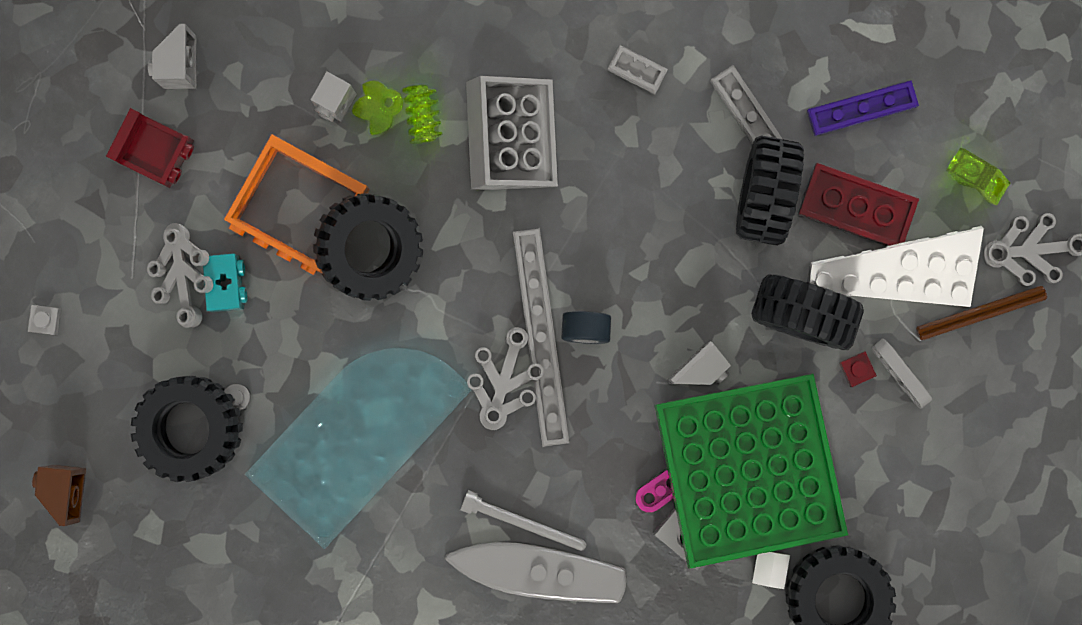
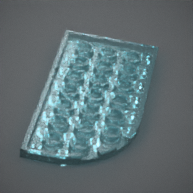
M390 348L366 354L346 366L245 475L322 548L326 549L472 390L468 387L467 381L453 368L428 353L407 348Z

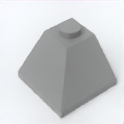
M709 341L696 351L667 381L670 384L712 385L715 382L718 385L729 375L726 370L731 365L717 347Z

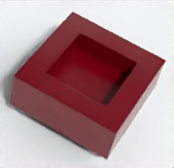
M866 351L839 363L850 387H854L877 376Z

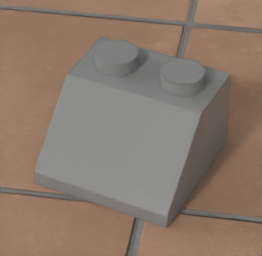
M179 24L152 51V60L148 61L149 76H152V79L164 89H197L196 35L186 24Z

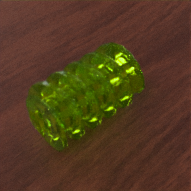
M413 85L403 88L402 92L408 94L403 99L404 103L410 105L405 109V113L411 115L406 120L407 125L414 126L408 130V134L415 137L409 141L410 144L435 141L436 138L443 135V132L434 130L435 127L441 125V121L433 120V117L440 114V111L431 109V106L438 103V100L430 99V95L437 93L436 89L428 88L426 85Z

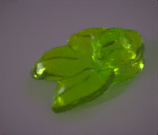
M368 81L363 84L365 96L355 102L352 113L358 118L369 120L370 134L378 135L387 131L392 126L393 117L400 113L403 108V98L398 91L387 89L379 81ZM388 98H391L393 101L390 107L386 106Z

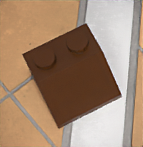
M61 465L38 467V471L33 475L32 486L35 488V496L59 526H68L80 522L86 468Z

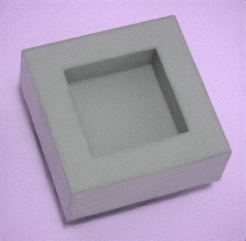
M31 305L28 332L58 335L61 309Z

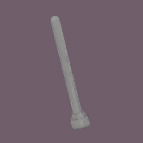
M468 490L460 509L463 512L471 514V512L477 513L479 511L582 551L586 548V542L582 539L483 502L482 498L478 497V493Z

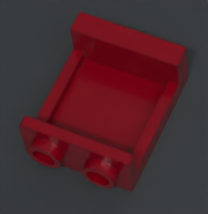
M130 108L106 157L170 188L172 183L176 184L182 174L180 168L184 160H188L192 155L194 140Z

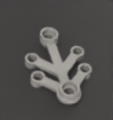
M1045 213L1039 216L1037 226L1021 246L1010 247L1017 236L1029 228L1028 219L1024 216H1018L1011 221V228L1001 241H992L985 246L983 257L985 262L991 267L998 268L1004 266L1017 277V281L1021 286L1034 284L1036 275L1031 270H1025L1012 259L1016 257H1023L1042 272L1044 279L1048 283H1057L1063 277L1062 270L1058 267H1053L1039 255L1069 252L1071 255L1081 256L1082 234L1072 235L1067 241L1037 244L1047 230L1053 228L1056 224L1055 216ZM1044 217L1050 219L1051 223L1048 227L1043 224ZM1017 220H1021L1024 223L1023 229L1016 227ZM1074 241L1080 243L1081 247L1079 250L1073 248ZM994 249L1000 252L999 259L993 257L992 252ZM1051 270L1057 273L1055 280H1052L1049 276ZM1024 273L1030 275L1029 283L1023 281Z
M172 223L164 231L163 239L165 245L158 259L148 264L147 272L151 277H162L166 272V264L172 254L174 263L161 287H156L152 290L151 298L155 303H167L170 299V292L177 281L181 306L177 313V321L185 328H195L202 321V312L198 307L192 306L188 278L194 282L195 290L199 293H209L213 289V281L210 277L202 275L185 261L184 251L190 255V261L195 266H205L209 261V254L206 250H200L189 241V231L183 225ZM199 254L201 255V260H200V262H199V260H198Z
M519 327L512 328L506 335V343L509 348L500 375L491 360L492 355L489 349L482 347L475 353L476 361L482 365L495 389L493 400H490L483 388V378L481 375L471 374L467 379L468 387L474 391L482 406L480 422L489 430L500 429L505 424L508 414L523 406L528 407L534 404L536 395L531 390L522 391L519 398L504 405L503 402L507 393L531 380H539L544 374L541 365L532 364L527 371L511 379L519 349L525 347L528 342L526 331ZM513 334H521L522 341L515 343L512 340ZM479 352H487L488 359L481 361L478 358ZM531 368H539L540 375L533 377L530 374ZM471 378H479L480 385L478 387L471 386ZM523 394H531L532 402L525 403L522 399ZM489 412H497L499 415L498 420L490 421L488 418Z

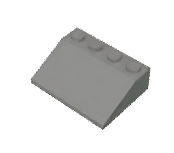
M479 76L467 81L471 189L500 190L557 187L553 80Z

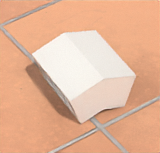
M775 551L758 554L752 583L784 589L790 555Z

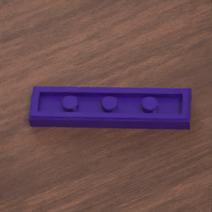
M912 80L814 107L808 109L807 113L813 134L818 136L917 108L919 104Z

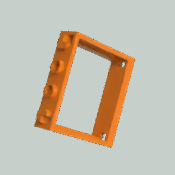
M271 134L224 220L231 223L228 229L241 236L245 232L254 236L252 242L267 249L271 245L278 249L276 255L289 262H291L292 258H295L302 262L300 268L313 275L316 271L323 274L321 269L317 268L315 260L240 220L277 152L355 193V196L362 193L368 194L370 189L361 182Z

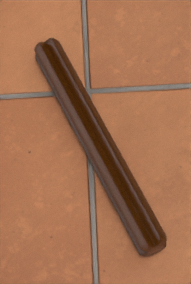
M1039 286L917 326V335L920 340H925L1046 300V290L1043 286Z

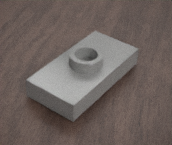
M620 45L607 70L656 94L668 69Z

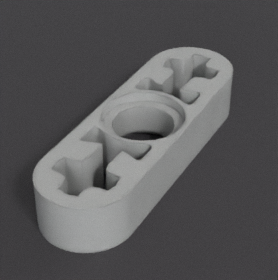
M882 338L871 347L878 359L920 409L932 401L928 391L885 339Z

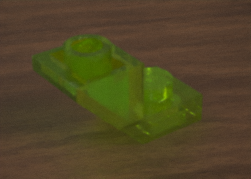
M964 148L958 150L947 168L949 174L960 185L975 188L988 203L994 205L999 203L1010 185V181L997 167Z

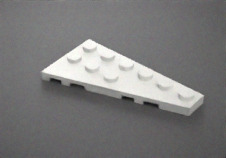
M978 226L973 227L971 230L950 232L939 237H927L886 246V248L874 251H862L860 254L851 256H839L811 262L808 283L843 295L971 307L984 228Z

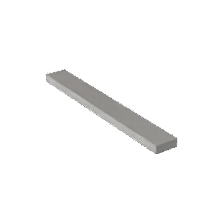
M540 228L513 232L531 365L539 364L544 370V374L539 380H533L542 447L569 443ZM532 368L533 377L540 375L539 368Z

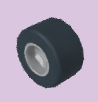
M586 311L563 313L562 340L584 344H605L610 342V315Z

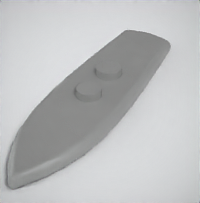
M493 542L461 548L445 555V560L470 579L489 588L520 596L577 602L620 603L626 589V571L623 567L536 545Z

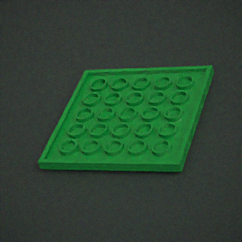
M814 374L654 405L688 569L848 536Z

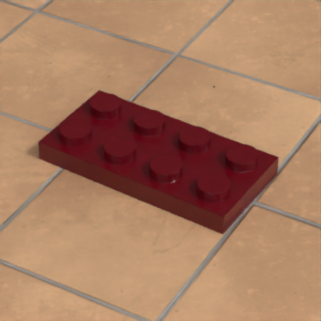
M816 163L798 215L882 245L890 246L905 242L919 198Z

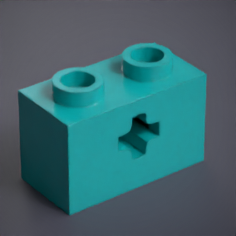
M237 254L209 256L208 263L203 266L204 276L210 277L213 281V289L209 293H205L207 311L221 312L244 309V303L248 301L247 289L242 287L241 277L245 276L244 260H240V256ZM225 276L227 279L232 280V283L227 285V290L226 287L221 286V282L225 281Z

